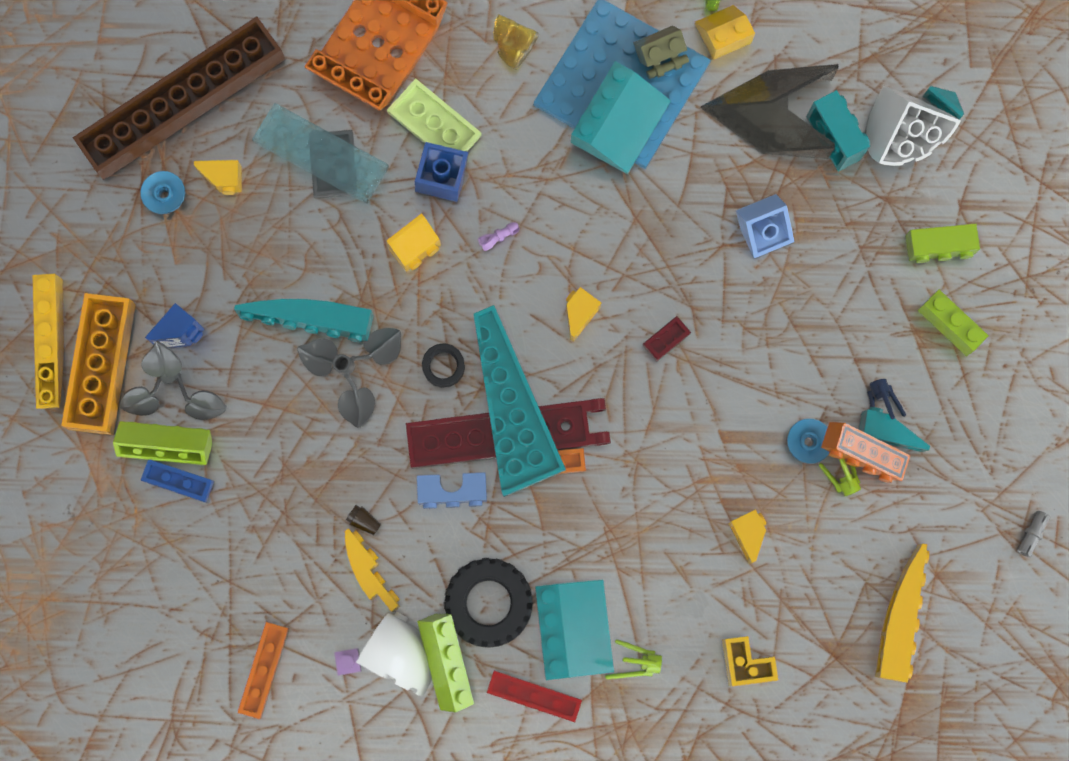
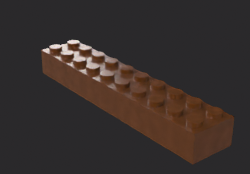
M256 16L72 138L98 175L105 180L283 62L285 57L281 48Z

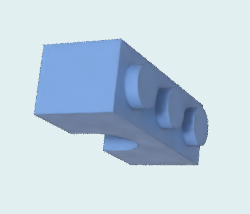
M462 473V486L455 492H447L441 487L440 475L417 476L418 504L423 505V509L437 508V504H446V508L460 507V503H469V507L482 506V502H487L486 473Z

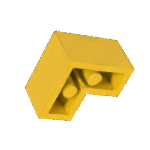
M748 636L722 639L728 686L778 681L775 657L752 659Z

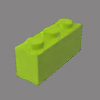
M977 224L912 229L905 235L909 261L916 260V263H926L930 259L938 258V261H947L957 256H960V259H969L974 257V254L980 250Z
M940 289L917 310L965 356L974 352L989 336Z

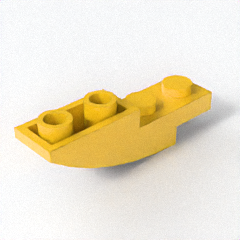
M349 528L346 529L345 545L348 559L362 590L369 600L379 596L391 612L396 611L400 607L397 603L400 598L392 589L388 591L383 584L386 581L378 571L372 572L379 566L376 562L378 556L371 548L366 550L362 545L364 539L357 530L352 532Z

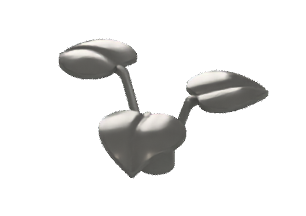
M383 328L372 332L369 335L368 341H364V348L370 354L348 357L344 354L338 355L337 347L328 339H316L297 347L302 363L312 374L326 376L332 371L333 365V368L343 374L348 380L353 391L347 390L341 394L338 400V409L343 418L357 428L363 426L372 416L375 408V398L368 388L364 387L357 390L355 383L351 379L350 374L355 369V361L373 357V360L380 365H388L394 362L401 348V332L398 329Z
M156 341L153 347L144 355L141 363L144 372L150 376L157 377L153 390L149 392L145 387H134L128 390L120 400V408L124 411L140 416L150 415L156 412L159 407V399L154 395L158 390L160 382L172 383L177 380L183 397L188 402L185 406V412L192 418L199 420L212 419L221 415L227 409V406L220 397L210 391H197L189 398L181 379L180 371L182 364L180 359L171 349L159 341Z

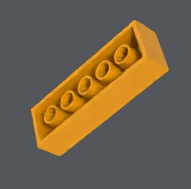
M84 293L62 427L72 431L114 436L136 304L131 299Z

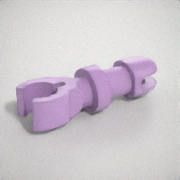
M509 223L501 230H494V234H485L479 237L478 242L482 246L483 251L491 249L497 241L502 242L505 237L518 233L520 229L518 223Z

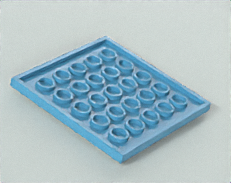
M597 0L534 100L533 106L575 129L614 62L616 61L631 69L671 100L635 161V164L646 169L709 66L711 59L687 47L686 51L678 54V57L686 54L689 62L682 65V68L665 72L664 76L648 79L646 71L653 69V67H647L640 63L633 42L659 30L606 0ZM668 58L666 60L661 61L660 64L662 65L671 60L670 58Z

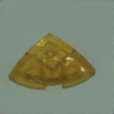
M498 14L493 31L494 41L498 42L500 49L497 52L506 64L517 69L533 48L539 33Z

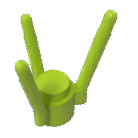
M844 458L839 459L845 474L844 477L839 479L840 484L824 464L819 463V467L833 483L837 492H843L844 497L861 490L859 485L861 482L857 476L856 467L850 466L852 473L850 474Z
M618 639L615 640V643L645 654L642 655L641 659L622 658L623 662L641 664V669H644V671L609 674L605 676L606 679L637 676L652 677L653 673L660 674L662 666L661 655H656L655 651L646 650Z

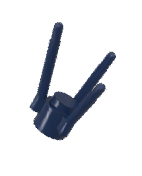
M879 379L869 384L871 390L867 393L870 407H875V398L877 401L883 400L890 418L893 420L895 416L888 399L891 397L903 417L906 416L902 405L893 392L892 386L888 385L887 379Z

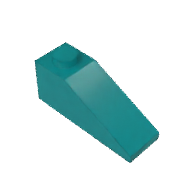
M870 407V409L862 411L858 430L891 446L919 452L929 451L930 445L896 418L892 420L889 414L883 413V409Z

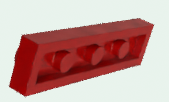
M493 671L487 690L488 694L572 722H576L582 703L581 699L497 671Z

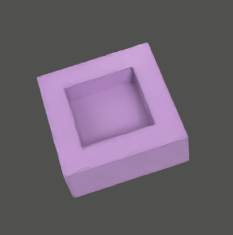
M358 648L334 652L338 675L362 672L361 665L356 663L359 658Z

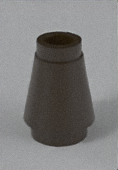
M355 505L346 518L350 522V526L372 535L377 532L381 525L363 506Z

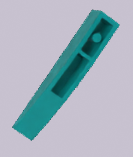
M311 299L264 300L238 304L234 307L239 318L245 321L256 319L261 320L263 324L271 326L277 323L291 330H296V327L302 328L311 334L323 332L332 338L343 336L357 343H360L362 340L368 341L374 318L371 309Z

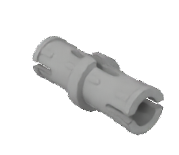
M1036 511L1030 527L1024 531L1026 535L1017 549L1018 553L1023 552L1022 555L1029 558L1032 556L1038 541L1042 540V533L1051 518L1048 514L1044 516L1046 513Z

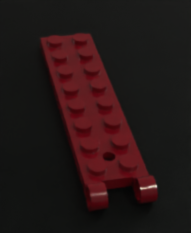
M605 398L538 406L557 450L611 444L610 432L589 433L587 413L606 411ZM489 413L406 423L411 469L496 458ZM562 423H569L570 428L563 430L561 428Z

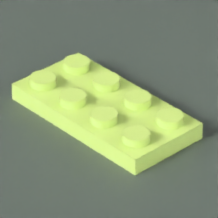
M417 79L387 109L388 114L424 144L429 142L467 152L482 136L479 130Z

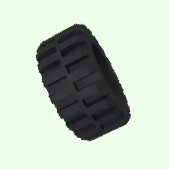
M497 558L473 560L458 569V572L450 579V583L445 591L444 609L446 614L452 615L456 634L466 642L487 648L502 646L520 635L528 624L533 605L531 589L525 576L512 564ZM480 582H497L509 593L510 609L506 617L499 623L493 625L480 624L468 612V594Z

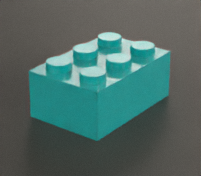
M835 90L814 101L806 118L839 172L860 161L869 149L870 141L866 133H862L856 116L851 114L847 108L848 105L844 96Z

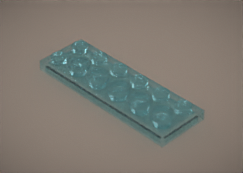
M276 103L273 104L252 139L254 143L366 204L389 168L387 163Z

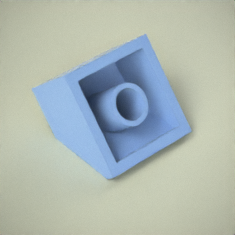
M776 194L736 210L740 230L754 258L794 242L787 205Z

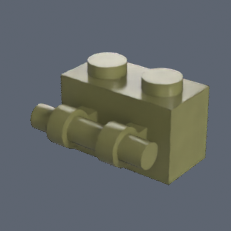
M673 25L633 42L640 63L647 67H653V69L646 71L648 79L662 77L665 72L672 69L678 70L682 68V65L689 62L686 54L678 57V54L686 51L687 47L681 29ZM668 58H670L671 60L662 65L660 64L661 61L666 60Z

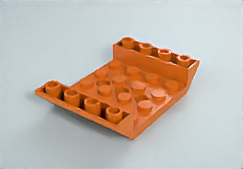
M354 0L321 51L317 49L314 51L306 63L305 69L380 111L394 100L436 34L448 2L445 0ZM358 28L366 30V33L361 37L354 35L355 30ZM380 38L384 40V44L381 47H375L372 45L373 41ZM394 49H400L403 53L400 57L395 58L391 56V52Z

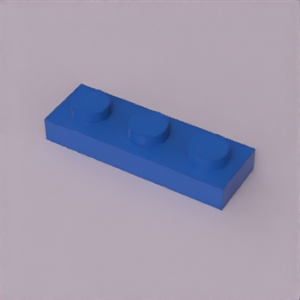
M153 460L147 461L141 477L143 482L205 503L208 500L214 483L213 480Z

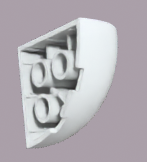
M883 85L867 123L866 135L870 141L868 152L875 161L885 165H904V163L913 160L917 162L931 155V151L939 144H944L957 129L961 120L920 99Z
M396 611L395 615L388 613L370 637L356 663L381 677L393 679L394 684L406 690H412L416 695L423 697L431 683L432 677L420 631L407 623L408 618Z

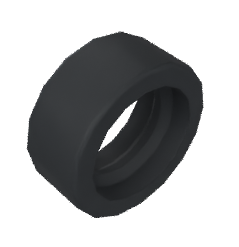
M446 343L436 344L430 347L424 354L422 370L426 379L434 386L441 388L451 387L463 377L465 370L464 358L461 352L453 345ZM439 353H448L456 360V371L448 378L436 377L431 371V360Z

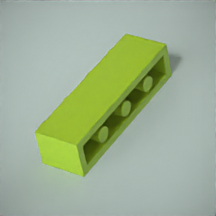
M120 421L113 445L116 457L207 465L212 447L210 430L203 428Z
M435 613L418 620L417 623L440 710L456 713L473 705L474 701L452 615Z

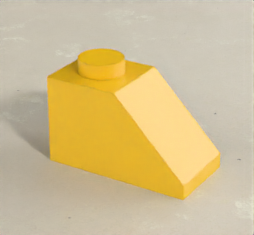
M238 160L194 161L197 171L222 194L234 195L235 192H242V166Z
M581 287L577 292L573 290L566 298L568 302L566 312L570 340L573 342L595 316L602 304Z
M756 509L728 523L748 564L757 560L766 532L764 527L767 525L761 513H757Z

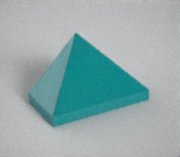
M930 86L922 96L933 106L959 120L964 115L956 92Z

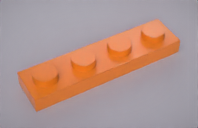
M269 622L265 623L237 713L257 719L262 718L289 628Z

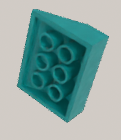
M615 61L573 130L570 143L628 174L671 100L637 73Z
M595 580L535 586L545 680L614 672L604 581Z

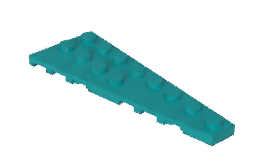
M493 305L473 313L501 490L503 497L564 472L566 469L497 310Z

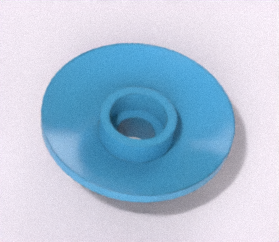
M168 171L155 172L143 182L140 193L141 199L150 211L156 214H168L178 209L183 203L185 187L181 179L174 173ZM163 192H168L166 198H161Z
M816 419L798 421L788 433L787 445L790 453L800 462L814 464L824 460L829 455V451L821 448L827 426ZM805 439H811L812 445L807 446L805 444Z

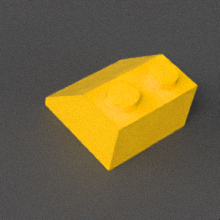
M734 5L697 20L694 23L713 60L751 44L755 35L746 14Z
M422 213L386 240L390 253L406 272L419 267L422 263L421 260L426 256H433L438 252L441 245L440 239Z

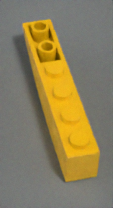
M56 274L32 275L36 409L60 408L64 360L63 279Z
M927 544L916 546L894 588L881 631L875 677L908 683V678L911 679L913 665L910 664L911 656H914L916 652L914 635L915 632H918L920 625L917 614L918 609H921L923 604V596H920L921 586L924 587L926 582V573H923L924 565L929 560Z

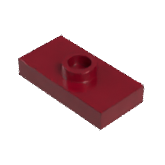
M676 316L645 341L643 346L657 362L688 337L691 331Z

